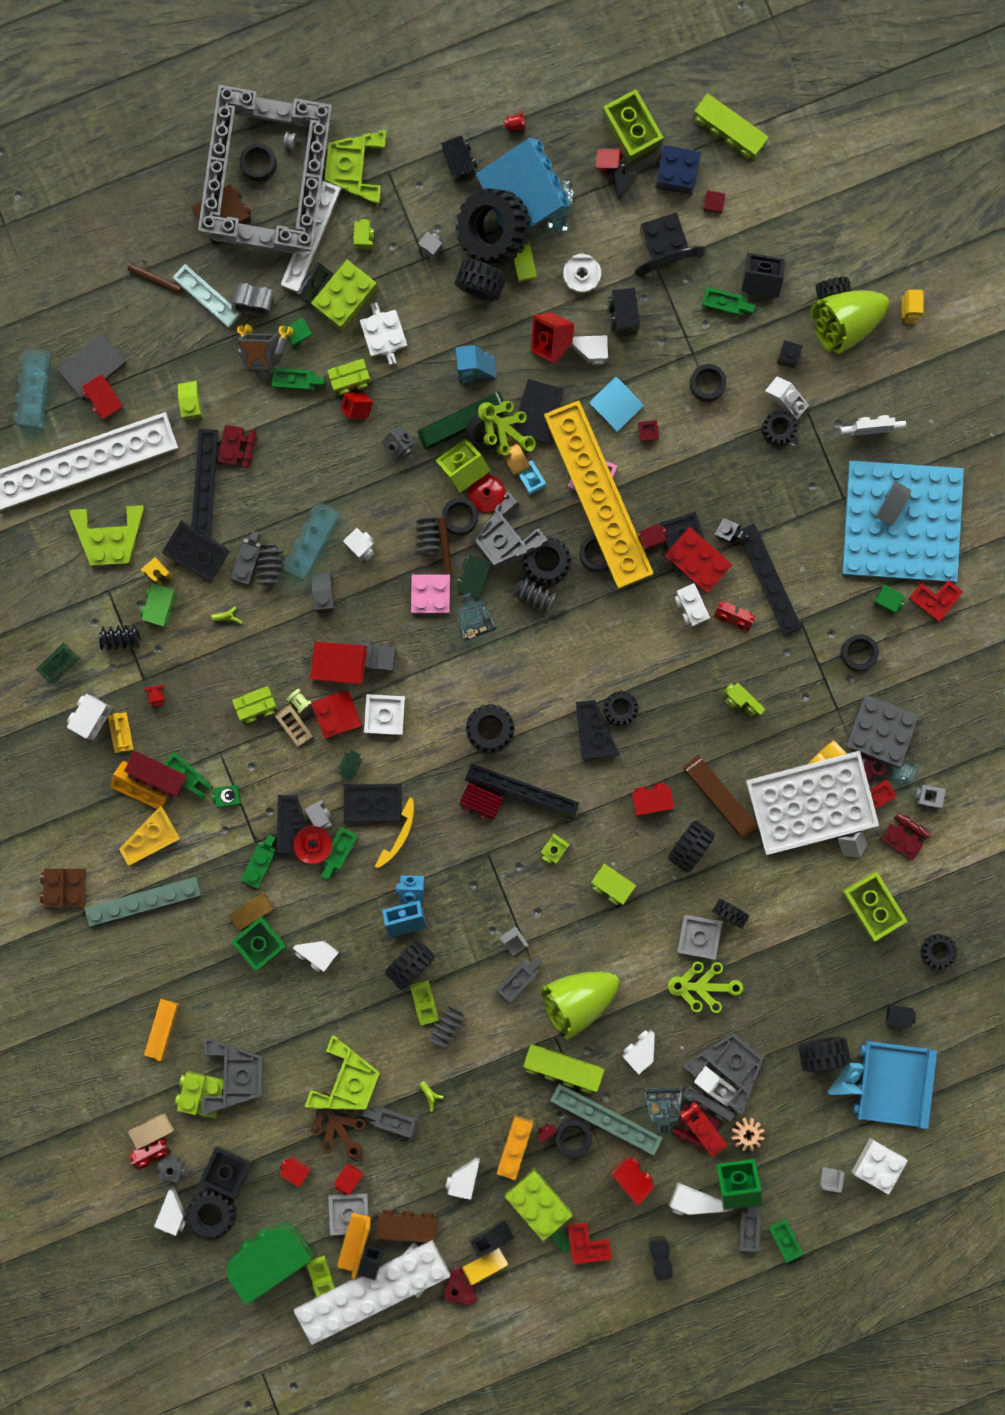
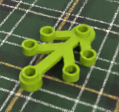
M503 401L501 405L497 406L485 402L478 409L479 418L485 422L487 433L484 436L485 444L494 445L497 442L493 423L497 426L500 443L497 447L499 455H508L510 452L506 433L518 442L522 451H532L536 445L533 437L522 436L509 425L524 423L527 418L524 412H516L514 415L500 418L496 415L500 412H512L514 405L511 401Z
M699 961L694 962L692 967L682 977L675 976L669 980L668 989L670 993L676 996L681 995L690 1004L694 1012H700L703 1006L687 990L696 991L714 1013L720 1012L722 1005L720 1002L715 1001L707 991L729 992L733 996H738L743 992V985L738 980H732L729 984L707 983L712 977L723 971V966L719 962H714L711 968L695 983L688 981L696 973L703 971L704 966ZM695 964L701 965V969L699 971H695ZM716 964L720 965L718 972H715L713 969ZM677 982L681 983L679 990L674 988V984ZM733 985L739 986L737 992L732 990ZM694 1003L700 1004L698 1010L693 1009ZM715 1003L719 1004V1009L716 1011L712 1009Z

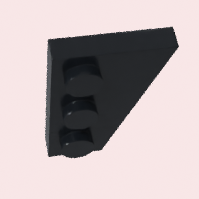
M596 701L576 702L581 758L591 759L620 756Z
M278 795L276 853H295L293 847L294 838L301 829L307 827L297 795Z

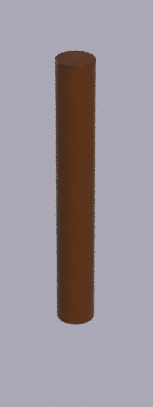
M131 263L128 265V271L176 293H180L182 289L181 286Z
M439 517L438 526L444 573L449 575L452 574L446 520L445 517Z

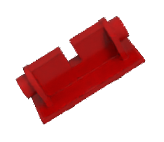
M720 601L713 617L718 618L721 622L732 624L740 630L749 631L755 619V616L752 615L753 613L742 608L739 609L738 613H735L737 606L726 601L724 603Z
M163 1137L147 1144L149 1151L146 1150L145 1146L132 1151L129 1155L132 1162L130 1163L131 1166L136 1169H144L149 1166V1163L165 1158L168 1153L172 1152L171 1149L165 1146L167 1144L165 1138Z

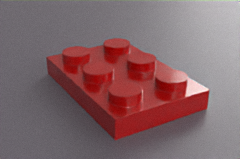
M691 527L686 530L664 555L666 559L706 594L733 565Z

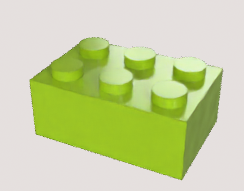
M637 89L603 107L602 115L629 163L662 146L664 137Z
M346 260L311 302V305L315 311L343 332L378 289L377 283L349 260Z
M877 871L871 872L841 891L871 941H877L908 922Z
M535 1168L505 1193V1198L542 1241L546 1240L573 1216L572 1211Z

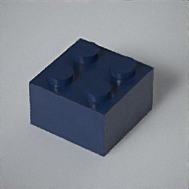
M664 145L656 188L693 195L701 152Z

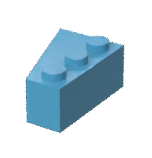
M475 345L456 347L459 382L472 384L476 380L497 378L495 356H489L488 352L483 354V349Z

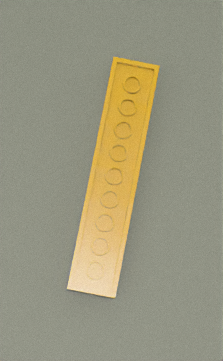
M578 400L544 414L546 423L617 589L652 576L654 574L580 401Z

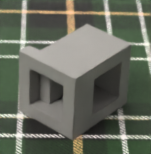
M920 785V789L916 788L914 799L917 800L919 805L942 808L946 789ZM926 793H930V800L925 799Z
M320 800L306 808L305 811L314 826L327 829L332 826L329 819L332 816L327 807H322L325 803L323 800Z

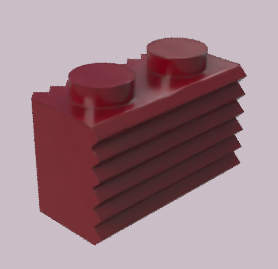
M660 523L637 533L645 553L658 547L661 548L666 538H668L665 527H661Z
M468 783L459 804L462 805V810L471 814L473 811L480 813V818L490 821V819H495L504 798Z

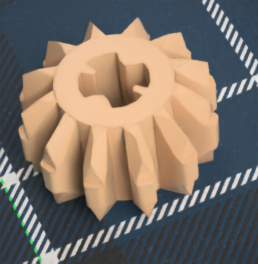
M742 1118L743 1125L737 1121L735 1124L739 1128H732V1132L737 1133L732 1136V1140H738L735 1145L737 1147L742 1145L743 1151L747 1149V1145H749L750 1151L754 1150L753 1144L759 1148L761 1145L757 1140L764 1141V1137L759 1135L764 1133V1129H758L761 1124L759 1122L754 1124L753 1118H750L749 1123H747L746 1118ZM746 1130L753 1132L749 1139L745 1136L743 1137L746 1134Z

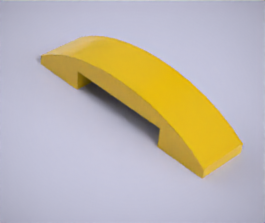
M409 798L401 815L408 819L391 852L383 849L375 867L380 868L388 863L400 851L407 840L414 819V799Z

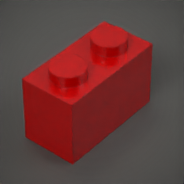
M103 374L82 386L84 390L81 392L87 401L91 399L95 405L92 409L98 417L102 416L104 419L123 407Z
M665 783L656 784L654 789L649 790L646 789V786L635 788V792L631 793L635 816L674 809L670 786H665Z

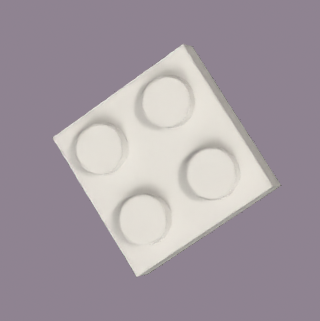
M366 694L364 733L403 735L405 696Z

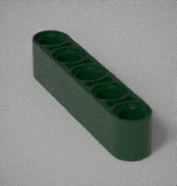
M496 392L419 429L417 434L425 449L432 448L465 432L468 422L478 414V409L482 403L489 402L497 406L501 405L505 400L501 392Z

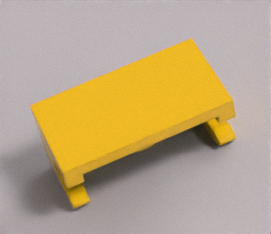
M156 557L141 569L145 575L161 586L163 583L159 578L162 575L170 581L174 578Z

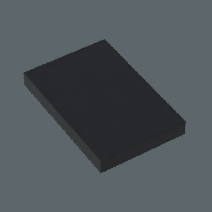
M528 379L518 411L524 412L527 418L524 423H515L513 429L522 436H531L535 441L549 444L551 432L544 414L560 407L564 389Z
M696 511L660 523L661 527H665L668 538L665 541L668 551L689 527L704 539ZM672 564L676 578L685 575Z
M181 520L163 549L162 554L211 583L231 550Z
M401 783L344 784V823L402 822Z

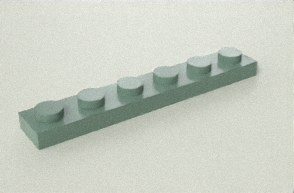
M193 877L84 909L90 927L198 897L202 894L197 877Z
M560 1083L550 1100L652 1155L655 1154L663 1137Z

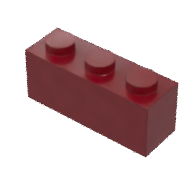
M136 751L133 752L124 772L128 773V778L136 782L141 779L146 782L145 786L153 790L158 787L163 790L162 794L173 798L174 795L180 796L189 777Z

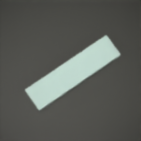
M186 264L173 276L175 282L229 329L242 315L232 311V305Z

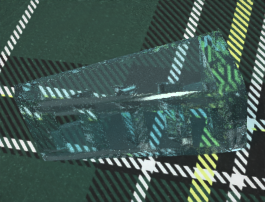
M903 761L901 768H895L891 777L903 784L911 783L919 766L915 763Z

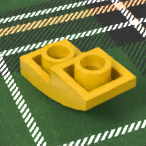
M500 1248L462 1267L470 1284L473 1285L506 1267L508 1264Z

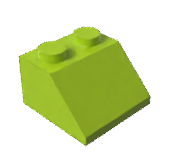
M466 438L435 460L459 492L469 488L470 485L491 471L482 455Z

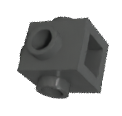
M403 426L390 431L381 441L395 460L401 456L403 458L407 457L412 452L411 448L416 444Z
M169 1155L163 1161H159L157 1173H160L159 1179H163V1183L174 1185L175 1182L178 1183L181 1178L185 1177L187 1168L184 1166L185 1160H181L176 1155ZM172 1168L174 1173H168L167 1169Z

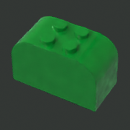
M282 1222L273 1225L269 1229L265 1226L257 1232L253 1240L249 1237L241 1243L228 1264L227 1276L244 1304L247 1305L310 1262L314 1252L294 1225Z

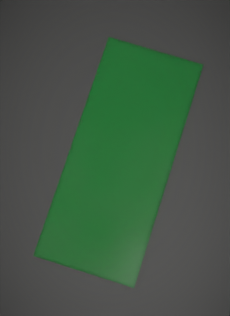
M560 1227L549 1236L564 1253L571 1247L569 1236Z

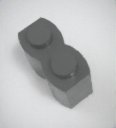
M248 283L236 284L231 302L232 311L268 318L274 299V291L264 286L253 287Z

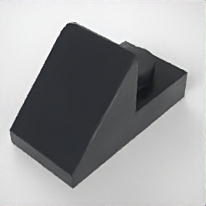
M620 161L619 168L612 169L617 200L623 197L637 178V173L625 174L624 162Z

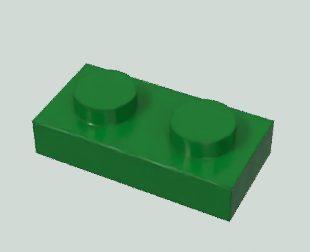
M786 1218L768 1226L786 1263L804 1255Z

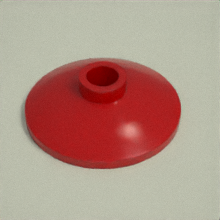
M485 475L470 485L468 489L469 501L480 512H494L497 505H501L505 499L506 490L503 483L492 475ZM486 489L491 492L488 496L483 494V491Z
M307 826L297 833L294 838L293 847L295 854L300 860L305 863L316 864L329 856L332 849V840L325 829L319 826ZM314 840L316 841V844L314 846H310L309 841Z

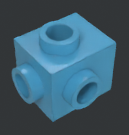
M401 876V881L396 886V895H400V903H410L418 900L420 903H423L424 876Z

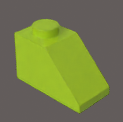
M197 381L178 384V400L182 419L185 422L202 419L203 413Z

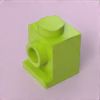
M360 219L359 222L354 221V248L374 250L373 241H370L374 240V228H371L370 220Z
M553 834L540 852L543 854L542 859L549 864H552V862L557 863L570 844ZM551 847H557L558 852L552 854L550 852Z

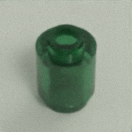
M352 750L349 753L345 752L338 768L340 769L338 774L352 780L357 775L363 761L360 758L361 754Z

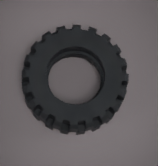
M487 188L474 192V195H469L466 198L467 203H462L460 206L461 213H457L456 218L458 219L456 230L459 231L457 238L459 242L463 243L461 245L462 249L468 251L467 254L471 258H476L477 261L486 263H504L516 258L517 253H522L524 250L523 245L528 244L529 238L527 236L528 233H531V227H529L531 217L527 216L529 210L526 205H522L523 200L520 197H515L514 193L502 189ZM493 208H496L501 213L504 221L503 234L495 244H491L486 239L483 231L484 219Z

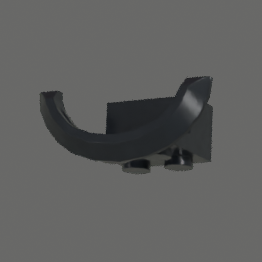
M675 212L640 225V233L645 248L648 247L652 260L635 269L634 273L644 276L656 268L690 257L699 258L703 256L706 249L703 246H688L678 214Z

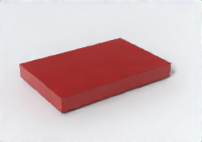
M314 642L310 679L363 684L367 646Z

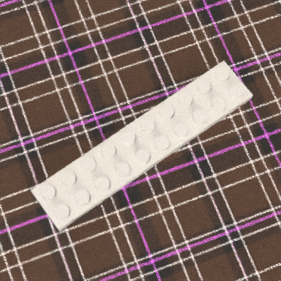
M167 413L158 414L0 469V511L179 449Z

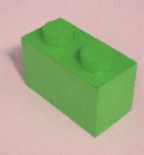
M152 583V586L148 587L146 592V598H148L146 606L143 605L140 612L141 620L166 628L177 591Z

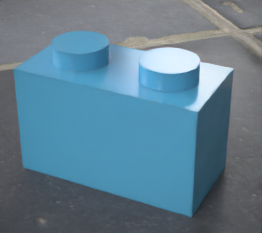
M419 900L382 910L385 927L390 938L427 928L425 914Z

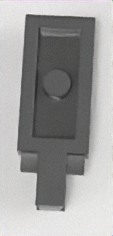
M252 530L249 540L244 539L230 579L247 585L250 584L259 558V551H261V544L258 543L259 532Z
M537 955L530 962L526 959L505 979L496 991L510 1004L536 977V974L539 972L536 967L542 960Z
M688 1085L685 1089L683 1096L689 1101L700 1102L699 1106L707 1111L711 1109L716 1112L715 1115L723 1121L727 1119L731 1122L734 1117L733 1110L691 1085Z
M375 1106L374 1110L367 1108L362 1116L370 1118V1123L374 1124L375 1127L409 1138L412 1137L417 1118Z
M751 1206L741 1209L739 1252L759 1253L761 1220L759 1207Z

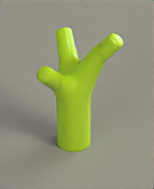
M235 606L227 612L211 615L213 622L227 620L242 624L241 620L233 616L234 611L237 609Z
M423 1081L419 1084V1087L427 1097L430 1112H433L434 1099L442 1100L443 1096L434 1093L427 1083Z

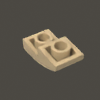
M164 1113L131 1129L128 1134L136 1149L171 1133L174 1129Z

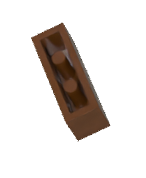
M383 1209V1212L378 1214L377 1238L430 1242L433 1240L435 1243L437 1216H433L434 1213L422 1212V1215H416L414 1211L395 1213V1210Z

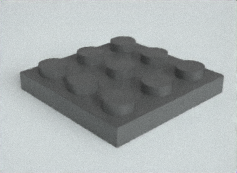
M865 694L845 748L854 752L860 751L862 755L900 769L919 715Z

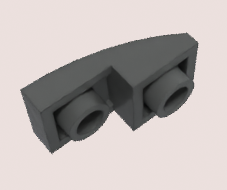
M894 481L875 516L893 526L912 490Z

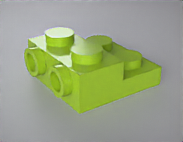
M731 683L722 692L726 698L725 703L730 708L739 709L744 705L745 712L751 717H758L766 710L739 683L735 685Z
M190 1071L186 1072V1075L181 1076L179 1086L182 1087L181 1095L177 1094L175 1106H178L177 1111L216 1119L218 1110L202 1114V1096L222 1097L224 1079Z

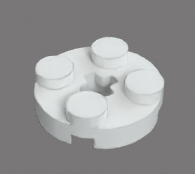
M575 255L564 266V282L568 289L574 292H590L600 282V265L590 255ZM580 269H584V272L588 275L580 278V276H577V273L580 272Z

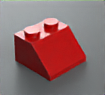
M552 312L533 315L531 352L551 363H556L573 342L574 323Z
M349 691L311 702L322 734L326 740L362 727Z
M627 1155L610 1171L613 1178L632 1200L639 1205L654 1188L652 1184L654 1179L647 1171L643 1173L639 1169L641 1164L635 1157L630 1158Z

